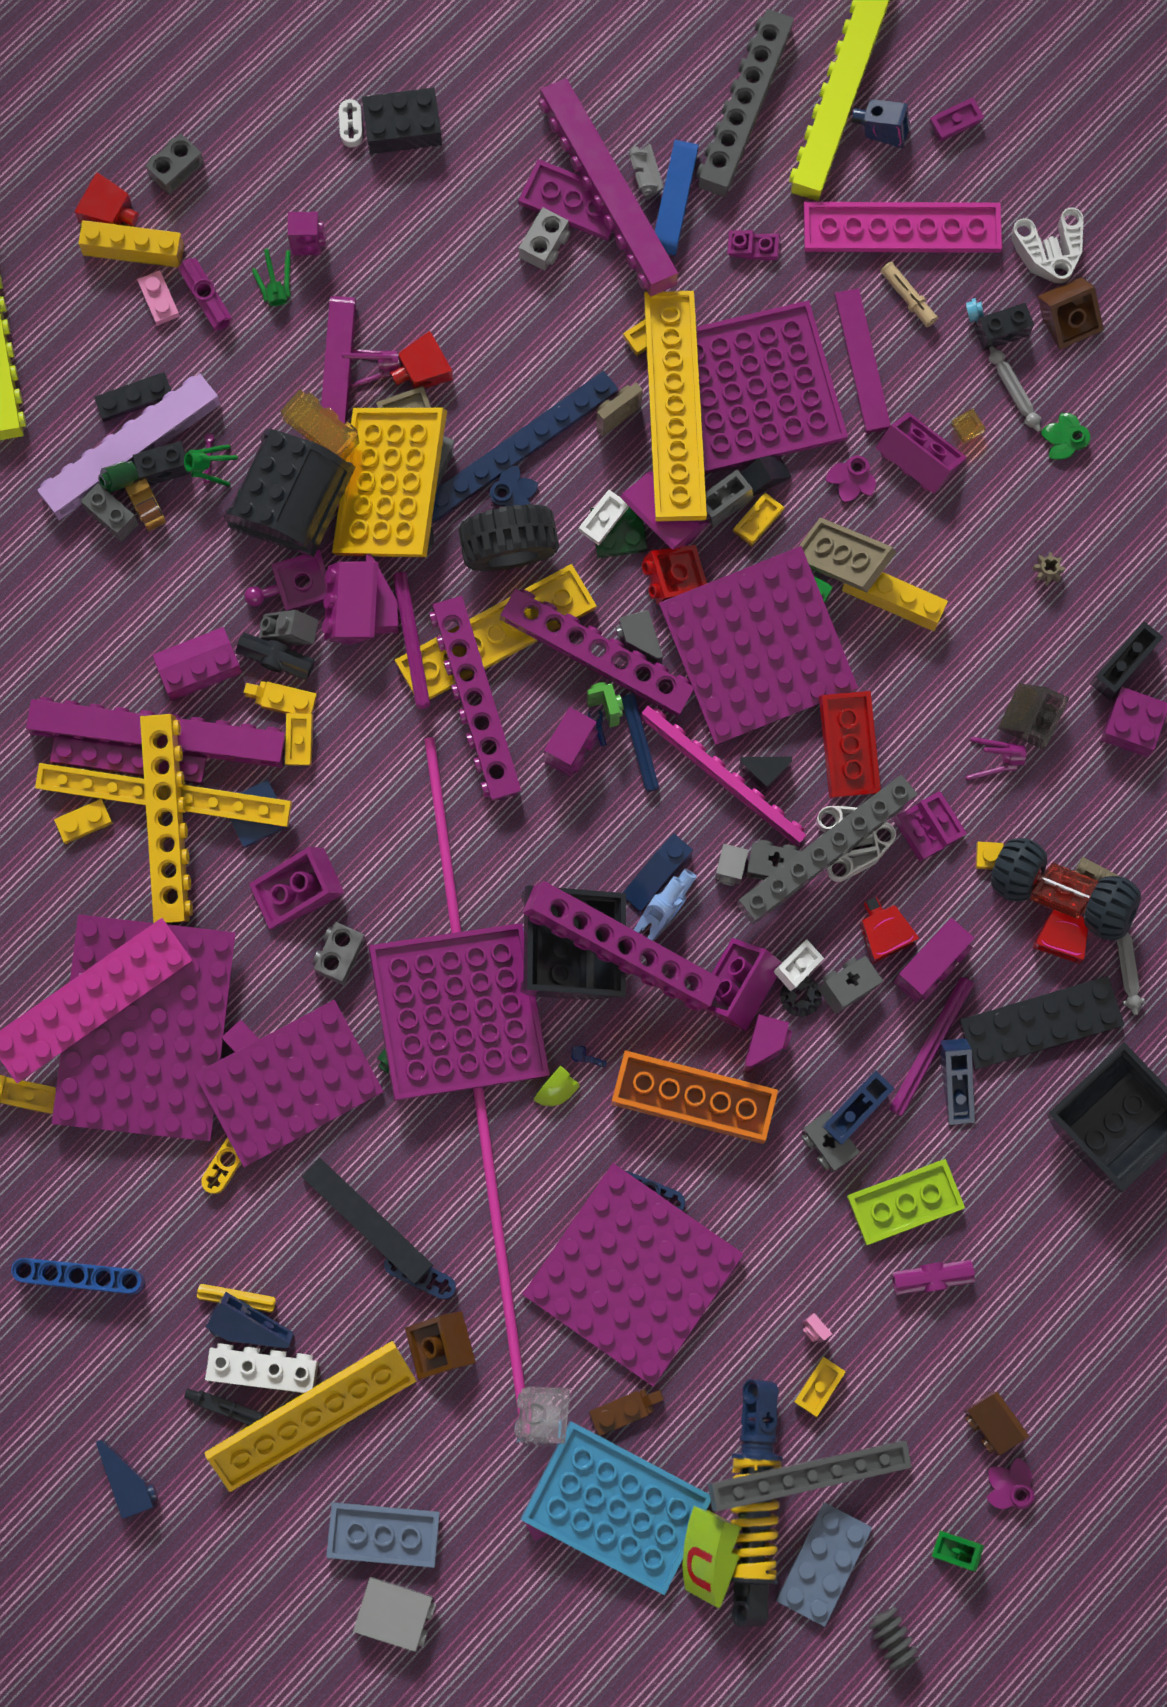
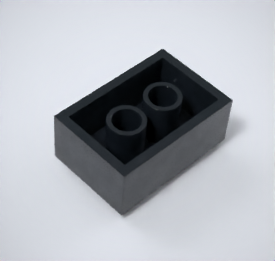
M435 87L362 96L370 155L442 145Z

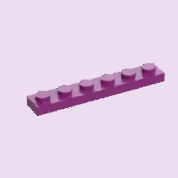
M54 737L50 757L52 764L144 776L143 754L140 748ZM183 755V760L179 761L180 771H183L184 782L203 785L207 763L206 758ZM163 761L159 765V772L162 775L169 771L168 761Z

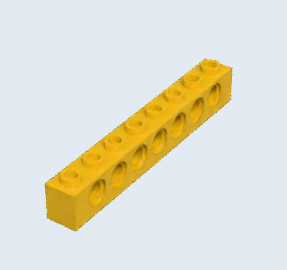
M172 714L140 716L153 923L161 918L166 923L190 922L189 916L193 915L192 901H188V890H191V877L186 873V864H189L190 857L184 843V839L188 837L187 824L183 823L186 801L184 797H181V787H184L183 771H180L179 761L183 760L182 747L178 746L177 735H181V724L179 720H176V716ZM166 735L168 743L164 748L160 749L157 745V740L160 736ZM163 761H168L169 771L162 775L159 772V765ZM168 786L171 789V796L169 799L163 800L160 792L164 787ZM167 812H170L173 816V821L169 826H165L162 822V817ZM168 838H172L175 843L173 850L170 852L164 849V842ZM172 863L176 867V874L169 878L165 870ZM172 889L178 893V899L173 904L167 899V894Z

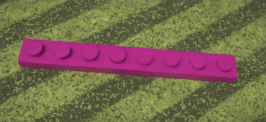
M649 706L646 707L641 714V720L796 847H799L806 838L805 829L796 821L790 822L784 817L785 813L774 804L771 806L764 801L765 797L760 791L755 788L751 790L744 784L745 780L736 772L731 774L724 768L726 765L716 756L713 758L705 752V747L697 740L692 742L685 736L686 732L679 725H671L665 720L667 717L662 711L657 708L653 710Z

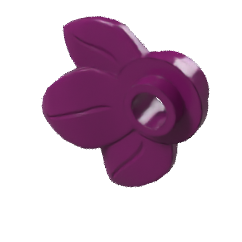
M858 455L850 457L846 463L835 464L826 476V482L839 485V496L845 503L854 500L860 492L867 496H872L876 487L875 478L869 472L870 464L868 460ZM857 465L860 466L862 470L860 472H855L853 470V467Z
M1016 1458L1009 1470L1002 1467H991L988 1469V1479L994 1490L988 1494L986 1499L991 1505L999 1509H1006L1011 1506L1016 1509H1026L1032 1505L1034 1501V1491L1030 1486L1032 1473L1023 1460ZM1019 1490L1025 1493V1498L1022 1501L1016 1498V1492Z

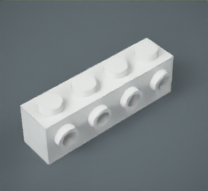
M220 1343L217 1344V1348H210L205 1378L207 1381L305 1393L315 1387L319 1362L312 1361L313 1355L297 1353L296 1358L286 1357V1352L271 1350L270 1355L259 1354V1348L244 1347L243 1352L233 1351L234 1345Z

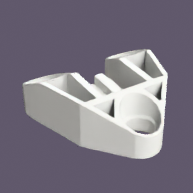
M1076 208L1064 210L1059 220L1060 245L1064 256H1062L1057 237L1054 238L1052 236L1043 240L1048 260L1046 259L1040 237H1038L1034 223L1029 219H1020L1015 223L1011 239L1017 253L1031 273L1057 284L1065 283L1070 279L1082 254L1083 215ZM1068 215L1075 216L1078 223L1070 226L1065 222V217ZM1025 226L1029 228L1031 234L1023 237L1018 234L1017 229ZM1054 269H1064L1068 273L1065 276H1059L1055 273Z
M827 806L819 812L816 824L821 831L826 833L857 808ZM824 814H831L835 818V824L831 827H826L822 824L821 817ZM886 822L855 846L872 844V847L850 851V853H846L827 868L829 878L835 882H842L875 865L894 842L896 837L894 827ZM880 829L888 830L891 834V839L887 842L880 841L877 838V831ZM834 864H843L846 867V873L843 876L833 874L832 866Z

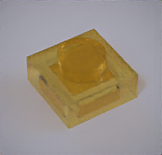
M973 408L951 420L950 423L963 444L984 433L986 430Z

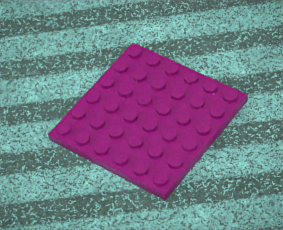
M809 300L696 327L704 474L753 463L759 457L783 456L848 439Z
M802 546L659 603L691 685L695 687L693 690L715 745L820 704V695L848 693L858 689Z
M522 923L369 945L368 949L394 1101L538 1079L550 1075L536 997L521 993L524 962V929Z
M612 1163L522 1295L654 1387L743 1256V1253Z

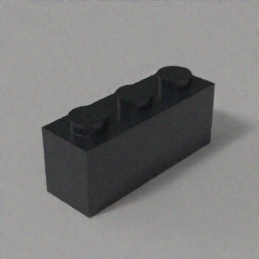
M1143 621L1094 677L1090 685L1110 700L1158 646L1163 636Z

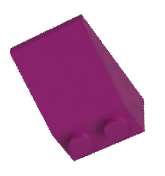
M307 847L249 883L269 929H274L321 908L345 894L325 849L318 847Z

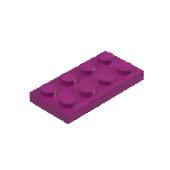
M537 160L519 197L518 205L538 213L543 207L569 220V226L609 241L613 231L608 230L606 227L604 215L601 210L598 211L596 209L590 190H585L582 176L543 160Z

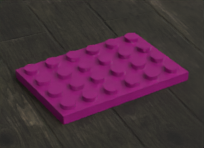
M335 1000L194 1074L243 1167L384 1092Z

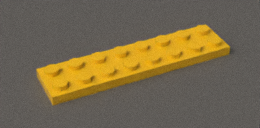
M572 564L525 589L535 595V600L541 603L547 601L558 608L557 612L564 616L568 613L579 619L597 609V605ZM510 597L469 619L484 669L538 641L500 620V615ZM527 609L524 612L525 617L529 620H534L538 617V613L534 609ZM550 621L546 624L547 629L551 632L561 628L556 621ZM459 626L450 629L448 632H457L459 630ZM436 638L420 646L429 700L451 689V685L455 684L453 676L447 675L444 661L448 659L445 651L440 652ZM455 646L452 649V653L456 657H463L467 653L463 646ZM406 653L395 659V663L414 694ZM463 670L459 674L463 681L474 676L470 670Z
M391 1341L204 1452L205 1456L226 1488L231 1492L416 1382V1379L396 1345Z

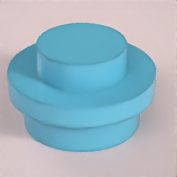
M973 298L972 302L966 303L970 322H978V319L984 316L982 302L977 303L976 298Z

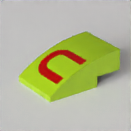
M696 1506L693 1507L684 1542V1586L686 1591L720 1608L739 1559V1555L732 1551L741 1527L711 1511Z

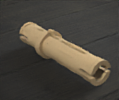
M893 262L886 264L880 273L884 275L909 305L908 309L910 312H914L926 328L933 325L937 321L938 316L925 303V297L923 295L920 296Z

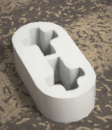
M348 99L339 106L340 136L345 146L353 148L357 147L363 139L362 114L359 103ZM349 108H353V119L348 120L347 112ZM349 127L354 129L355 135L352 139H349L348 136Z

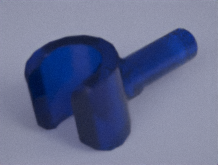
M598 709L600 718L595 720L596 730L598 731L597 735L600 745L603 747L607 743L602 730L603 713Z
M585 1046L572 1047L571 1058L573 1061L590 1062L604 1068L606 1067V1061L586 1055Z

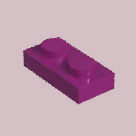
M972 97L930 117L929 123L941 142L983 122L984 115Z

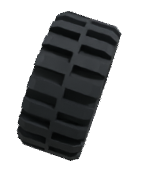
M540 504L513 505L510 507H500L495 510H487L484 513L468 517L465 521L461 522L458 529L464 564L473 571L480 570L486 572L524 567L525 565L535 564L538 561H544L548 557L554 556L559 548L553 512L547 506Z

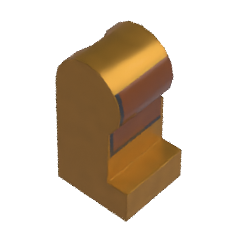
M146 478L125 488L148 532L166 524V520Z

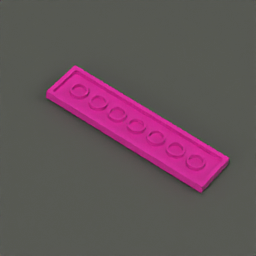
M804 202L803 206L804 252L1001 253L1002 250L1001 203Z
M159 919L1 1029V1062L16 1083L21 1082L193 960L164 919Z

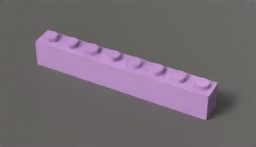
M201 374L189 377L179 389L168 392L162 398V401L155 406L147 407L140 417L135 420H129L122 426L119 432L106 436L98 447L84 452L81 459L77 462L63 467L61 473L56 477L46 479L40 485V488L37 489L38 493L57 519L61 520L82 505L80 501L97 483L100 485L98 475L101 468L121 461H131L135 465L133 454L167 444L220 406L218 395Z

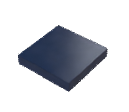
M268 780L241 792V794L277 799ZM230 818L244 849L288 828Z

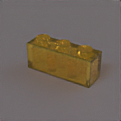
M299 389L280 411L283 421L307 440L329 449L346 460L360 443L357 434L358 430L349 422L344 424L340 421L337 413L331 408H323L313 394L310 392L305 394Z

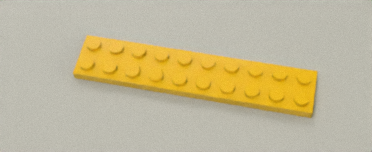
M664 291L651 297L648 292H644L655 521L706 520L694 291Z

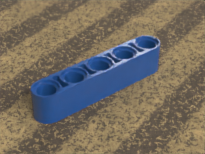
M674 140L655 233L667 254L676 256L699 148V144Z
M30 1258L16 1260L11 1268L13 1278L26 1284L131 1295L141 1292L145 1285V1279L140 1272L127 1268ZM24 1264H29L32 1270L31 1274L26 1278H22L20 1268ZM55 1266L58 1270V1275L56 1279L49 1281L46 1278V1272L50 1267ZM82 1269L85 1276L84 1280L75 1284L72 1280V1275L76 1270ZM103 1272H109L111 1275V1281L106 1286L99 1284V1276ZM134 1274L137 1277V1285L132 1289H127L125 1280L129 1275Z

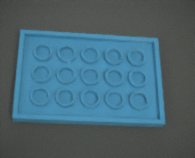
M569 1421L520 1520L665 1595L683 1559L685 1536L693 1507L696 1506L707 1510L711 1499L710 1494Z

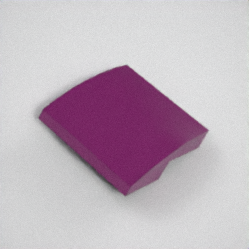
M940 791L921 800L917 805L893 818L920 862L967 834Z

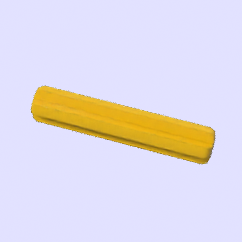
M200 1284L197 1290V1299L218 1303L224 1293L228 1292L254 1309L269 1313L274 1311L276 1299L271 1296Z

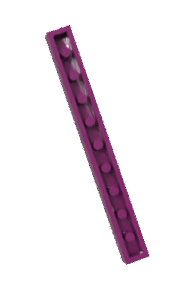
M565 78L541 88L540 99L538 100L539 108L543 114H547L553 133L557 132L559 135L561 147L564 152L569 153L573 169L576 172H580L585 190H590L593 195V203L598 211H602L606 227L614 232L616 244L627 255L626 260L630 269H635L640 287L643 290L646 289L651 297L677 286L678 272L568 79Z
M39 697V700L31 699L26 730L30 735L61 737L142 749L140 716L155 715V713L147 710L133 713L130 712V709L124 707H115V710L105 709V706L100 704H90L89 707L80 706V703L71 700L58 703L54 702L55 700L52 698ZM172 714L176 716V720H179L181 724V735H177L178 746L182 747L183 755L283 768L286 734L281 732L282 730L279 728L267 727L266 730L256 729V726L252 724H241L240 727L232 726L230 722L223 720L209 723L200 717H191L190 720L180 719L179 715ZM166 735L160 736L157 740V745L160 749L164 748L168 743Z

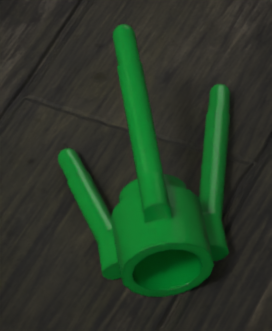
M265 248L264 254L270 278L267 289L256 268L252 269V273L263 294L264 302H268L269 306H280L287 303V298L291 297L289 290L291 252L286 250L283 286L280 281L275 279L269 249Z
M230 445L189 450L184 457V466L188 472H191L192 477H200L229 487L230 482L203 472L209 469L210 461L238 460V456L206 455L229 450L231 448Z

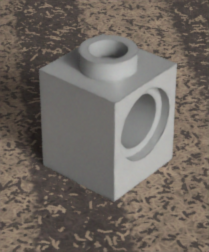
M723 844L715 875L716 879H720L719 882L728 886H734L735 883L740 884L748 849Z

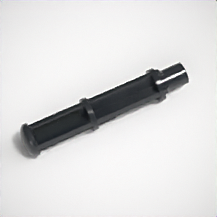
M187 1388L184 1395L185 1399L193 1401L196 1406L247 1425H252L264 1417L263 1413L202 1390L195 1391Z

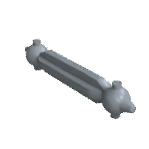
M991 346L988 359L992 364L996 365L997 373L1020 413L1026 417L1025 424L1034 428L1037 432L1040 431L1041 416L1033 412L1032 403L1010 365L1004 361L1005 354Z
M1127 932L1124 937L1116 940L1124 991L1128 995L1123 1004L1128 1006L1134 1015H1138L1139 1008L1145 1001L1144 998L1138 996L1140 986L1133 941Z

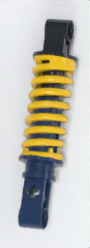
M750 1379L743 1386L742 1430L739 1436V1441L742 1442L741 1452L732 1454L733 1473H740V1475H735L732 1478L771 1470L773 1466L774 1469L781 1467L783 1457L774 1454V1444L777 1443L776 1425L779 1391L776 1383L773 1381ZM749 1418H756V1421H750ZM763 1419H769L770 1421L763 1422ZM775 1499L731 1508V1513L738 1515V1519L731 1520L730 1522L740 1526V1531H742L741 1534H738L735 1545H740L741 1549H733L732 1551L739 1555L738 1560H740V1564H736L730 1582L734 1583L731 1615L734 1624L739 1627H762L768 1620L769 1585L777 1584L776 1570H772L776 1568L777 1562L772 1558L765 1557L777 1552L776 1545L766 1542L778 1537V1532L770 1528V1525H775L779 1521V1517L771 1513V1510L779 1508V1501Z

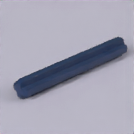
M628 694L621 699L645 790L647 792L656 791L659 789V784L634 694Z

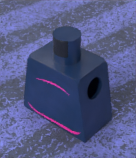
M872 99L869 101L867 110L854 109L852 123L864 125L865 137L904 148L910 129L908 104Z

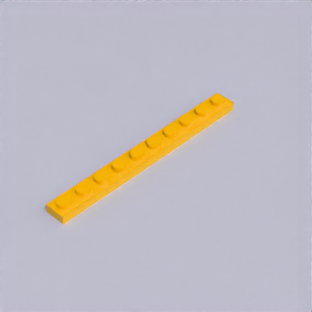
M39 763L36 789L146 806L145 785L142 778ZM188 785L181 787V797H184L186 801V812L283 827L289 826L292 801ZM168 786L164 787L160 792L163 800H167L171 796V789Z

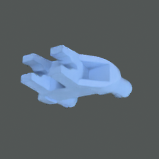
M686 868L678 878L674 876L663 892L653 897L634 931L640 933L641 930H645L651 923L650 935L647 938L652 941L657 939L685 903V894L697 876Z

